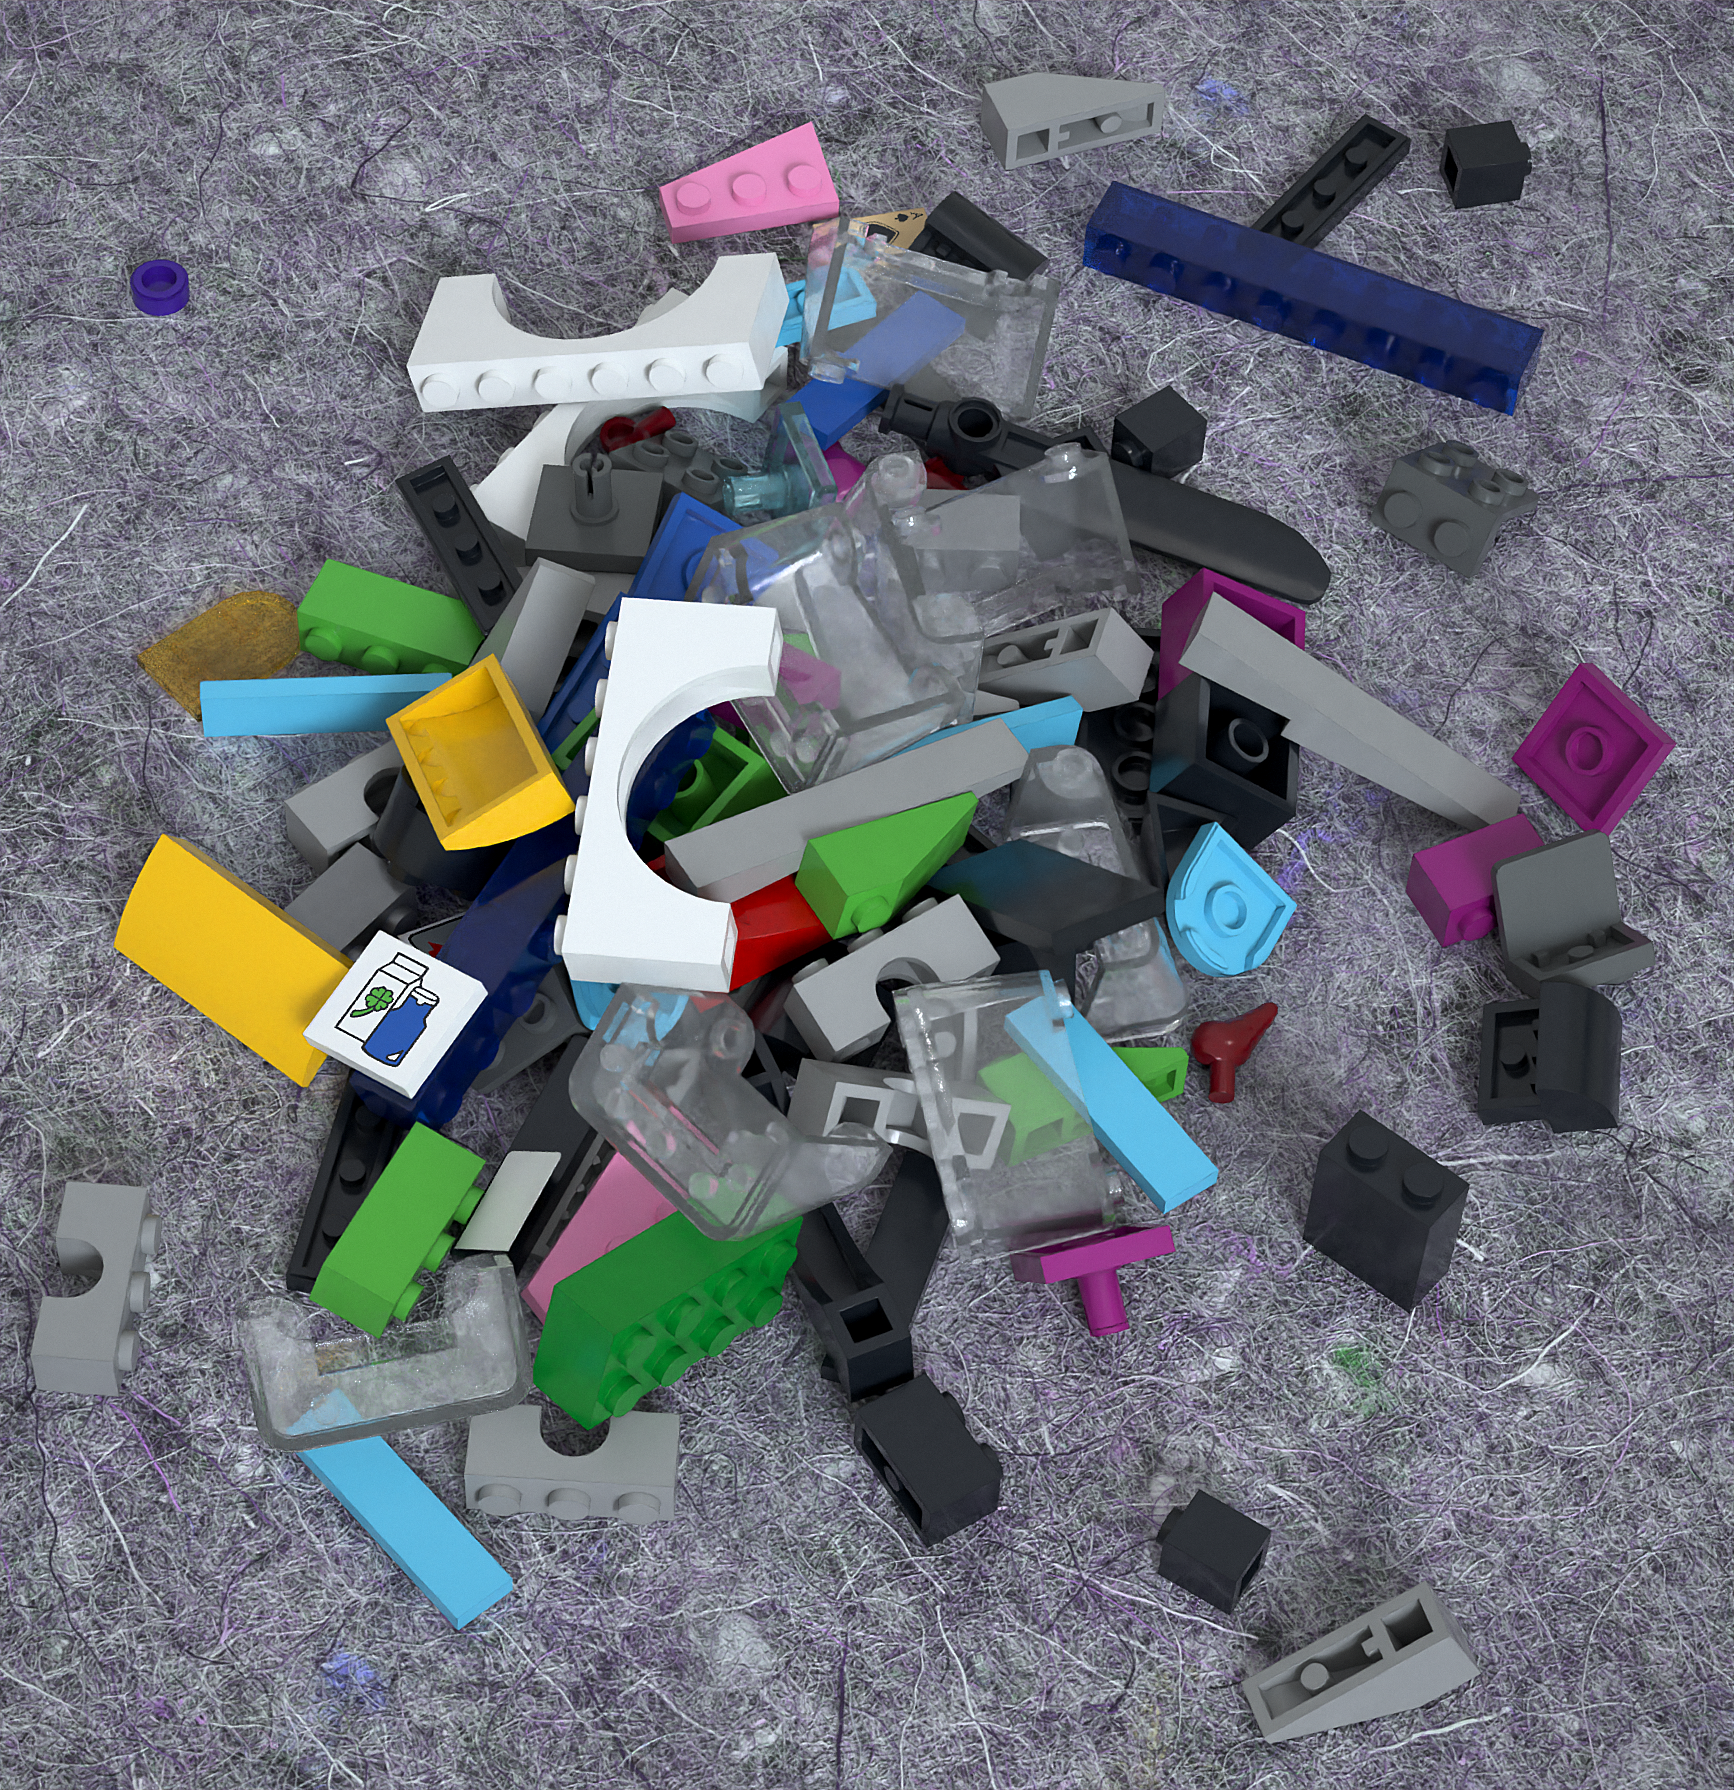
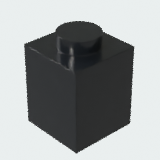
M1511 120L1446 129L1439 171L1455 209L1520 200L1524 178L1531 174L1532 157L1528 144L1520 142Z
M1168 385L1115 416L1110 456L1115 461L1170 480L1202 461L1208 421Z
M1199 1489L1185 1510L1176 1506L1170 1511L1157 1534L1156 1543L1162 1546L1158 1574L1230 1616L1265 1565L1272 1530Z

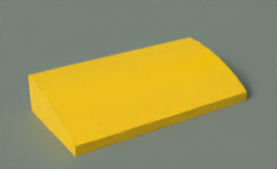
M494 653L385 719L437 837L446 851L472 849L512 840L552 824L576 809V805L524 701Z
M163 833L150 853L130 893L113 946L298 1085L308 1088L328 1054L311 1046L303 1036V1032L355 963L189 841Z

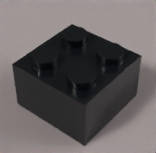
M1193 672L1156 702L1149 791L1235 817L1239 820L1235 841L1242 848L1250 851L1296 816L1300 745L1280 735L1286 717Z

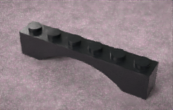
M757 1028L698 1049L703 1097L739 1172L746 1170L803 1217L795 1248L798 1251L797 1257L788 1270V1274L850 1402H857L914 1379L911 1334L886 1283L874 1272L862 1256L843 1223L823 1182L804 1134L786 1122L791 1098L784 1078L760 1029Z

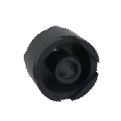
M405 764L401 767L373 835L376 847L390 861L387 872L394 879L410 886H420L426 881L436 886L447 888L454 895L468 901H479L482 899L486 888L493 883L511 841L508 840L472 849L446 851L437 837Z

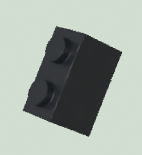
M924 1373L856 1409L854 1446L926 1547L929 1548L997 1511L1003 1470L992 1448L985 1442L978 1444L965 1427L966 1422L963 1411L954 1396L948 1391L940 1393L927 1373Z

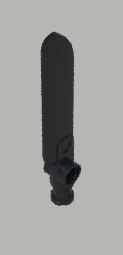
M896 382L892 387L880 420L878 432L887 435L894 431L925 442V449L939 454L944 465L958 475L972 477L979 476L986 471L994 473L1005 492H1017L1016 503L1023 507L1199 569L1206 568L1238 583L1298 604L1311 605L1321 601L1330 583L1331 572L1321 554L1298 531L1270 515L1005 421L1001 411L986 399L969 397L954 402L943 398L937 403L905 392V385Z

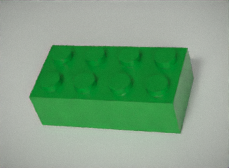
M746 1170L730 1178L554 1285L530 1381L587 1431L612 1415L614 1417L625 1415L648 1392L659 1385L663 1387L672 1385L692 1364L707 1355L710 1357L719 1355L730 1345L736 1336L752 1326L757 1328L763 1327L774 1318L783 1303L781 1290L787 1271L797 1257L798 1251L795 1248L803 1217Z

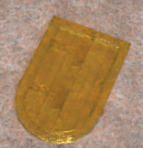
M265 591L238 593L224 599L137 655V664L199 723L202 721L200 682L266 679L286 666L299 654L300 640L297 608L279 594Z

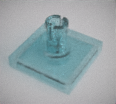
M801 402L777 404L760 474L740 477L727 476L724 480L725 485H723L722 497L725 509L730 516L737 515L738 513L767 510L783 550L786 552L826 538L838 487Z

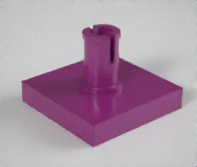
M1579 663L1511 759L1584 831L1598 829L1609 836L1677 743L1593 663Z
M1132 1223L1009 1254L1015 1281L1049 1284L1069 1278L1077 1279L1090 1337H1099L1130 1328L1116 1269L1121 1268L1124 1264L1176 1251L1169 1225Z

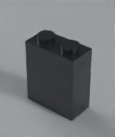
M1360 1109L1319 1153L1302 1239L1410 1314L1449 1271L1470 1184Z

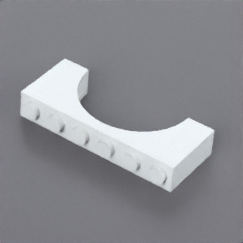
M776 252L719 256L708 278L692 295L670 311L649 322L625 331L600 337L552 339L526 333L510 324L511 318L495 273L441 277L406 367L423 412L762 390L790 299Z
M672 287L656 304H650L642 311L634 327L663 315L682 303L689 296ZM784 346L775 348L762 390L559 403L552 411L547 410L543 412L536 420L532 431L517 447L508 448L500 457L496 468L480 484H474L469 488L515 567H528L526 566L524 548L543 464L572 466L573 460L600 434L601 428L606 421L614 417L629 418L637 414L657 410L662 406L667 408L693 407L711 409L731 414L754 424L787 388L788 348Z
M622 597L618 622L610 621L608 623L605 636V655L607 660H611L608 679H599L596 688L595 713L597 718H601L598 737H589L586 746L585 772L587 776H591L588 796L580 795L578 797L575 809V832L577 835H581L578 855L568 856L565 867V892L567 895H571L568 915L558 916L554 932L555 954L563 956L571 980L729 993L738 936L731 905L695 897L677 889L656 875L640 859L627 838V803L634 779L643 761L653 747L679 723L697 712L725 701L746 697L775 696L784 640L776 608Z

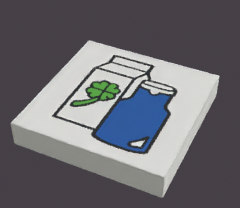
M379 930L303 1032V1036L311 1046L412 1099L485 999L488 992L480 981Z

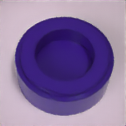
M164 259L151 260L141 264L131 275L130 287L133 303L140 311L153 316L174 314L180 311L189 301L190 287L188 274L176 262Z

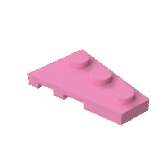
M812 121L659 187V204L672 244L839 217V199Z
M639 1121L630 1127L619 1144V1148L605 1169L599 1174L587 1192V1196L567 1226L561 1231L520 1293L543 1325L555 1284L697 1199V1196Z

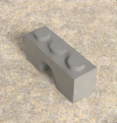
M394 739L369 753L355 756L345 767L318 782L302 786L292 797L284 800L288 840L319 876L357 842L381 859L383 858V854L376 847L373 839L375 829L380 820L375 814L385 808L401 767L405 764Z
M959 894L938 904L935 898H929L919 903L901 918L904 922L903 925L885 935L880 928L873 929L857 938L847 947L849 955L831 965L828 964L825 958L819 959L800 970L792 978L795 985H793L783 1007L817 1060L842 1063L880 1041L891 1022L876 994V984L882 980L899 978L913 983L922 991L933 1010H936L989 979L1001 958Z
M802 1058L786 1122L823 1147L879 1154L881 1143L884 1141L918 1150L936 1162L994 1169L1011 1106L973 1082Z
M67 1180L55 1234L61 1273L85 1275L99 1282L88 1292L75 1297L42 1296L30 1353L37 1390L119 1397L124 1371L135 1370L139 1352L138 1330H132L135 1313H145L148 1308L151 1278L149 1272H144L147 1254H158L162 1232L161 1215L151 1213L147 1187Z
M472 1401L464 1472L466 1509H480L494 1516H510L517 1512L548 1513L562 1520H580L587 1516L614 1517L637 1525L650 1524L657 1520L674 1521L680 1458V1414L629 1411L621 1417H614L612 1415L610 1417L608 1436L598 1449L582 1456H566L552 1450L543 1440L542 1406Z

